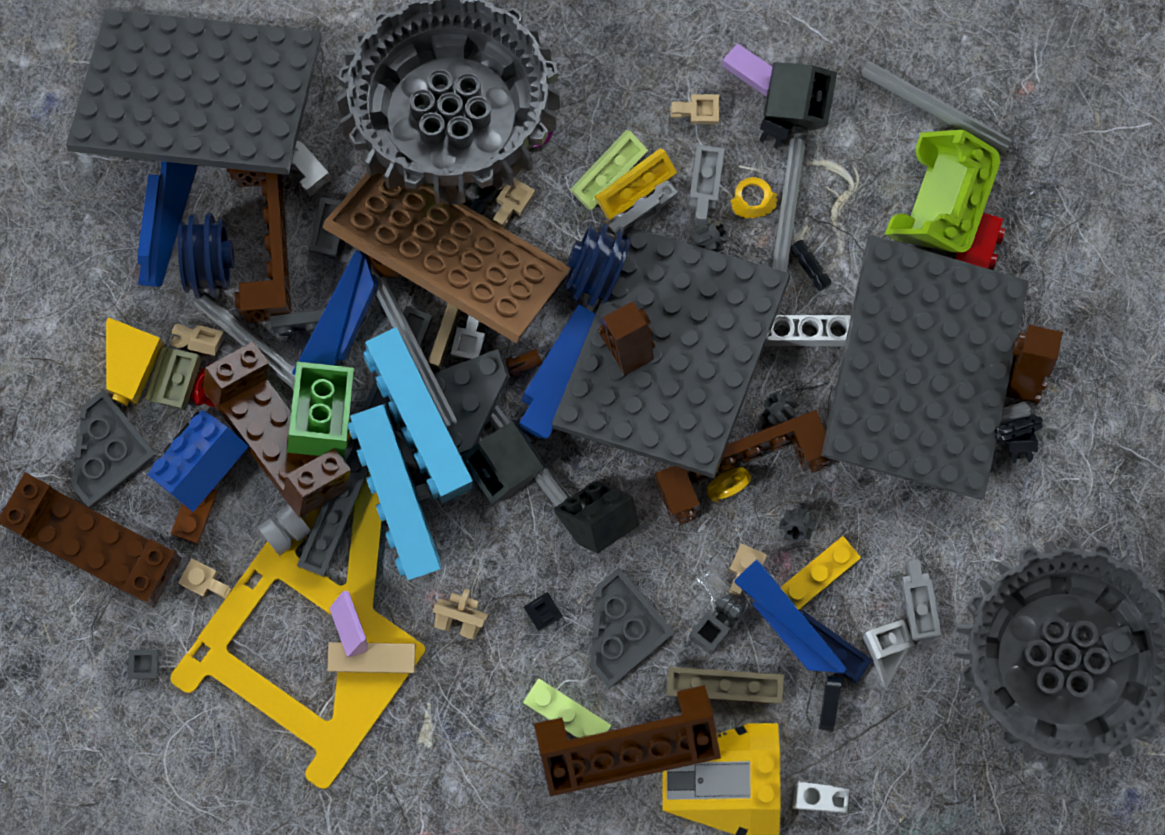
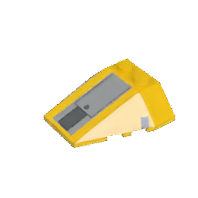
M749 723L719 733L717 738L721 759L662 772L663 811L734 835H779L780 745L778 723Z

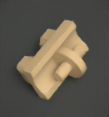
M465 588L462 595L451 593L449 601L439 598L438 602L435 603L433 612L436 613L434 627L449 631L453 619L463 622L460 635L474 639L480 628L486 623L488 613L475 610L478 607L479 601L469 598L471 590Z

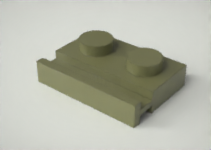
M162 346L145 399L151 403L154 402L186 411L203 357L198 354Z

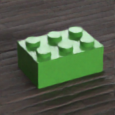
M297 362L287 453L321 456L335 448L339 455L345 458L354 368Z

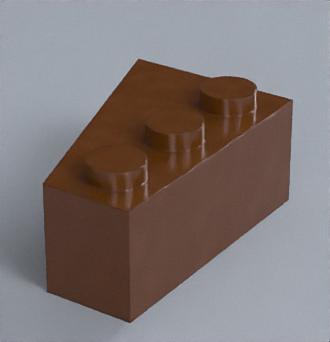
M632 301L602 317L601 325H599L597 331L624 375L654 360L652 349L655 348V344L651 338L653 333L649 326L651 322L643 308L638 310Z
M1028 325L1024 332L1019 333L1013 346V364L1006 397L1037 404L1040 403L1042 390L1045 391L1047 385L1044 379L1045 377L1050 378L1055 367L1063 332Z

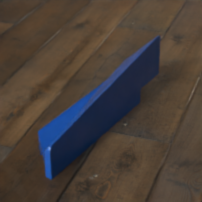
M161 161L160 175L148 174L137 255L138 264L141 265L139 285L162 286L197 165Z
M354 252L298 362L335 366L337 359L339 361L346 360L379 285L376 275L372 274L368 256L364 252ZM296 366L292 372L293 375L296 373Z
M580 304L523 394L521 401L528 404L529 408L519 422V426L525 434L545 439L550 437L553 429V419L596 315Z
M757 559L734 580L737 586L755 600L752 603L754 608L808 671L838 674L846 672L847 668Z

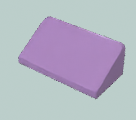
M737 43L722 60V67L767 97L772 66Z
M347 590L343 591L331 605L330 611L347 657H352L367 652L368 645L351 596Z

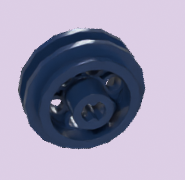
M212 213L205 215L203 224H199L196 214H191L188 219V225L185 222H180L178 228V259L183 290L185 293L193 290L196 299H202L204 289L209 288L212 298L219 297L220 288L228 290L230 286V269L234 268L233 242L228 240L224 220L221 219L216 223Z
M606 220L601 222L599 228L594 227V223L589 224L582 241H575L566 264L567 267H570L565 289H574L572 299L576 301L582 292L588 294L587 305L591 307L595 304L597 298L603 304L607 302L621 272L631 242L629 237L626 239L622 238L623 227L618 226L614 234L606 232L608 228V221Z

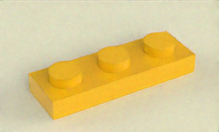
M660 148L594 197L606 218L611 221L613 217L621 212H625L638 199L648 195L657 185L667 181L677 171L666 151Z
M842 536L780 588L797 609L800 610L859 561L861 556Z

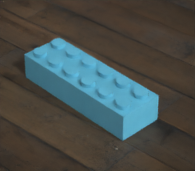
M397 327L366 341V351L363 352L364 360L370 372L376 371L378 375L375 377L376 384L382 397L388 396L391 401L388 403L389 411L395 423L401 421L403 425L401 435L408 449L414 447L416 452L413 454L414 462L420 474L426 472L429 478L426 480V486L433 500L438 498L440 503L443 504L472 490L473 481Z
M383 404L351 415L352 422L347 423L352 439L358 438L361 449L357 450V454L362 467L368 466L371 476L366 479L372 494L377 493L380 500L376 508L381 521L386 520L390 530L385 533L390 548L396 547L399 557L396 558L395 562L400 576L406 575L408 581L440 570L442 563L387 405Z

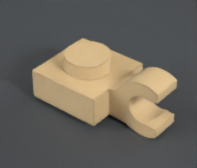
M691 94L690 102H672L670 118L690 116V124L718 125L719 95Z
M515 178L512 186L505 185L497 197V203L502 206L493 218L495 220L494 223L505 228L513 212L521 216L535 195V190Z
M175 324L172 333L181 336V338L174 336L171 346L183 348L188 344L189 350L215 356L223 341L224 331L196 325L195 329H191L182 324Z
M741 543L729 571L737 574L736 579L756 559L763 566L767 554ZM733 581L729 593L740 597L742 589Z
M192 558L178 582L179 585L204 598L208 591H211L226 599L232 590L229 586L215 580L218 574L216 570Z

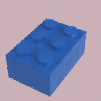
M202 409L198 415L191 419L189 426L184 432L173 440L166 453L155 461L147 475L171 496L194 512L249 446L227 426Z

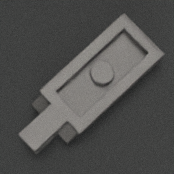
M697 144L689 199L691 200L690 207L697 208L695 223L707 219L708 209L715 210V205L718 201L725 148Z
M668 180L657 185L654 193L648 198L644 196L634 203L633 208L625 214L621 212L613 217L610 221L611 224L608 225L609 233L614 234L616 228L620 226L623 227L622 238L626 237L630 227L637 229L660 213L662 207L677 198V191Z
M919 559L906 562L908 576L902 577V587L912 641L941 637L932 579L929 578L928 573L922 574Z

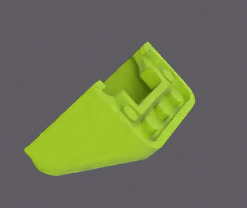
M965 130L921 132L915 152L918 161L928 167L911 216L904 213L892 216L885 235L899 242L954 253L966 252L970 249L1000 166V156L995 148Z

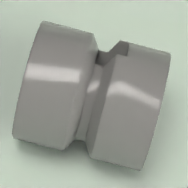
M288 503L276 512V520L270 518L257 527L279 556L290 549L292 539L300 541L311 533L309 527L301 517L299 518Z

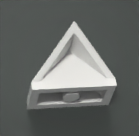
M904 619L870 630L862 637L885 689H887L910 648L915 646Z

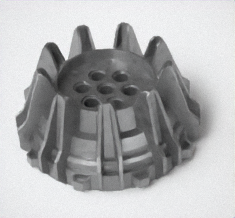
M415 0L405 5L397 4L398 10L386 13L380 11L373 17L374 28L371 31L359 33L358 47L355 51L347 52L345 55L347 66L340 68L338 82L347 91L336 98L339 113L345 116L341 119L343 135L349 137L355 150L367 149L370 151L366 159L368 174L372 176L381 173L385 176L387 188L392 189L399 186L409 193L414 189L417 190L423 184H434L436 204L442 201L445 204L455 205L465 203L466 183L473 182L481 188L493 185L499 191L505 185L512 186L514 184V177L522 169L531 171L533 169L532 156L528 150L534 145H543L548 137V133L557 129L556 113L552 111L560 109L561 100L560 92L549 86L550 83L558 79L556 62L551 61V49L549 46H539V35L536 28H527L521 25L523 20L522 13L514 7L508 10L500 9L499 1L495 0L492 3L484 0ZM438 85H446L443 89L435 88ZM467 88L474 89V91L470 93H466L463 90ZM422 104L428 105V107L425 109L417 108L419 105ZM449 108L457 109L452 113L445 112ZM475 112H484V113H485V114L482 115V116H474V115H473ZM430 128L439 129L434 133L427 132V130ZM461 131L467 133L466 135L460 137L455 135L457 132Z
M1075 539L1070 543V549L1056 550L1055 542L1051 540L1045 545V554L1039 552L1033 546L1021 550L1017 567L1003 560L997 565L1002 576L995 583L987 577H984L979 582L986 595H973L967 605V609L975 618L973 624H959L956 627V632L968 636L967 649H956L953 654L954 657L969 660V665L959 673L962 685L975 688L978 694L977 698L965 706L969 709L975 704H981L989 719L986 723L979 726L980 729L983 730L996 722L1002 728L999 742L1008 749L1020 743L1026 745L1023 762L1031 761L1034 752L1047 755L1048 770L1056 768L1060 756L1067 757L1073 769H1087L1094 756L1101 768L1110 765L1108 753L1119 749L1124 758L1134 755L1131 740L1135 738L1146 743L1151 742L1159 734L1155 720L1165 722V587L1153 588L1147 582L1152 572L1147 570L1140 574L1136 569L1129 566L1127 563L1131 556L1128 554L1120 562L1115 560L1112 556L1111 546L1098 543L1091 552L1082 551L1079 539ZM1049 624L1059 627L1061 635L1058 639L1051 638L1048 635L1047 626ZM1128 625L1140 652L1111 664L1110 656L1105 651L1099 637ZM1078 628H1084L1089 632L1090 639L1087 643L1078 640L1076 636ZM1032 647L1042 650L1044 657L1041 662L1031 659L1029 652ZM1061 651H1067L1072 655L1073 662L1070 666H1065L1060 662L1059 654ZM1090 655H1096L1101 659L1102 666L1099 670L1090 667L1088 663ZM1044 674L1054 677L1055 687L1053 689H1047L1043 686L1042 676ZM1073 678H1079L1084 682L1085 688L1083 693H1076L1072 689L1071 681Z

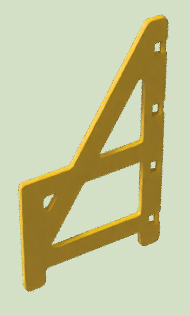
M348 430V434H347L346 448H347V445H348L349 440H350V438H351V434H350V431H349V430ZM367 479L354 506L346 584L340 586L326 576L325 578L297 566L300 558L296 555V551L306 537L300 541L292 539V546L281 556L277 554L267 541L200 633L193 646L174 669L170 678L176 687L186 693H192L206 676H213L316 750V756L307 767L305 776L311 783L321 789H327L332 785L410 674L337 672L333 717L331 720L326 721L230 654L227 647L273 582L281 580L331 616V605L343 591L347 590L351 596L367 643L415 644V666L426 651L425 646L377 613L373 608L382 521L376 508L380 500L377 493H371ZM322 505L309 512L305 518L301 517L310 530H312ZM257 571L263 577L252 590L245 586L253 573ZM204 642L210 650L203 660L199 662L193 656Z

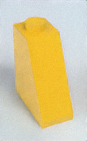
M108 317L106 321V389L113 395L112 400L125 406L129 402L137 405L164 343L157 336Z

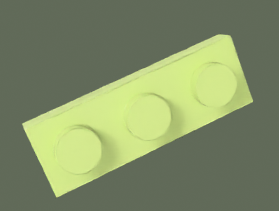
M625 130L574 184L570 191L587 209L592 210L598 204L594 196L626 174L648 150L631 131Z
M539 678L523 704L548 720L562 717L565 731L576 738L607 732L611 727V724Z

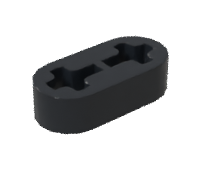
M827 675L819 730L834 731L842 682L840 677Z

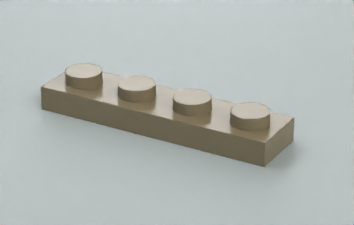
M668 667L666 697H677V691L705 685L709 700L782 705L784 675Z

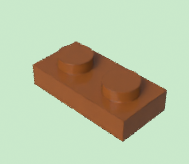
M213 489L194 512L182 504L170 534L199 545L218 491Z

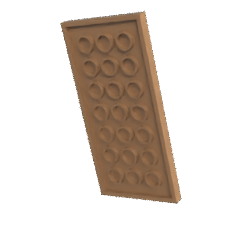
M367 172L328 216L323 225V229L515 343L520 340L563 284L570 271V267H567L564 263L481 214L476 213L464 204L450 205L442 201L436 204L434 187L430 184H423L417 190L414 189L410 193L399 186L389 189L386 187L385 176L381 173L371 176Z

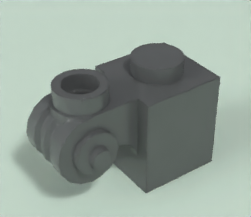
M728 594L715 602L717 606L714 610L716 611L712 615L707 611L689 634V639L710 655L714 653L730 631L728 625L741 618L743 606L740 603L737 604L736 600H732V597Z

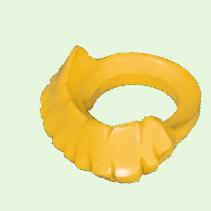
M746 178L735 189V197L731 199L732 210L737 216L746 219L764 217L776 208V202H778L776 198L777 193L772 192L768 183L760 178ZM756 185L763 190L764 198L760 205L749 206L744 201L742 191L745 187Z
M743 467L728 470L718 475L708 484L706 489L707 495L711 501L719 503V499L730 497L744 489L750 483L752 475Z

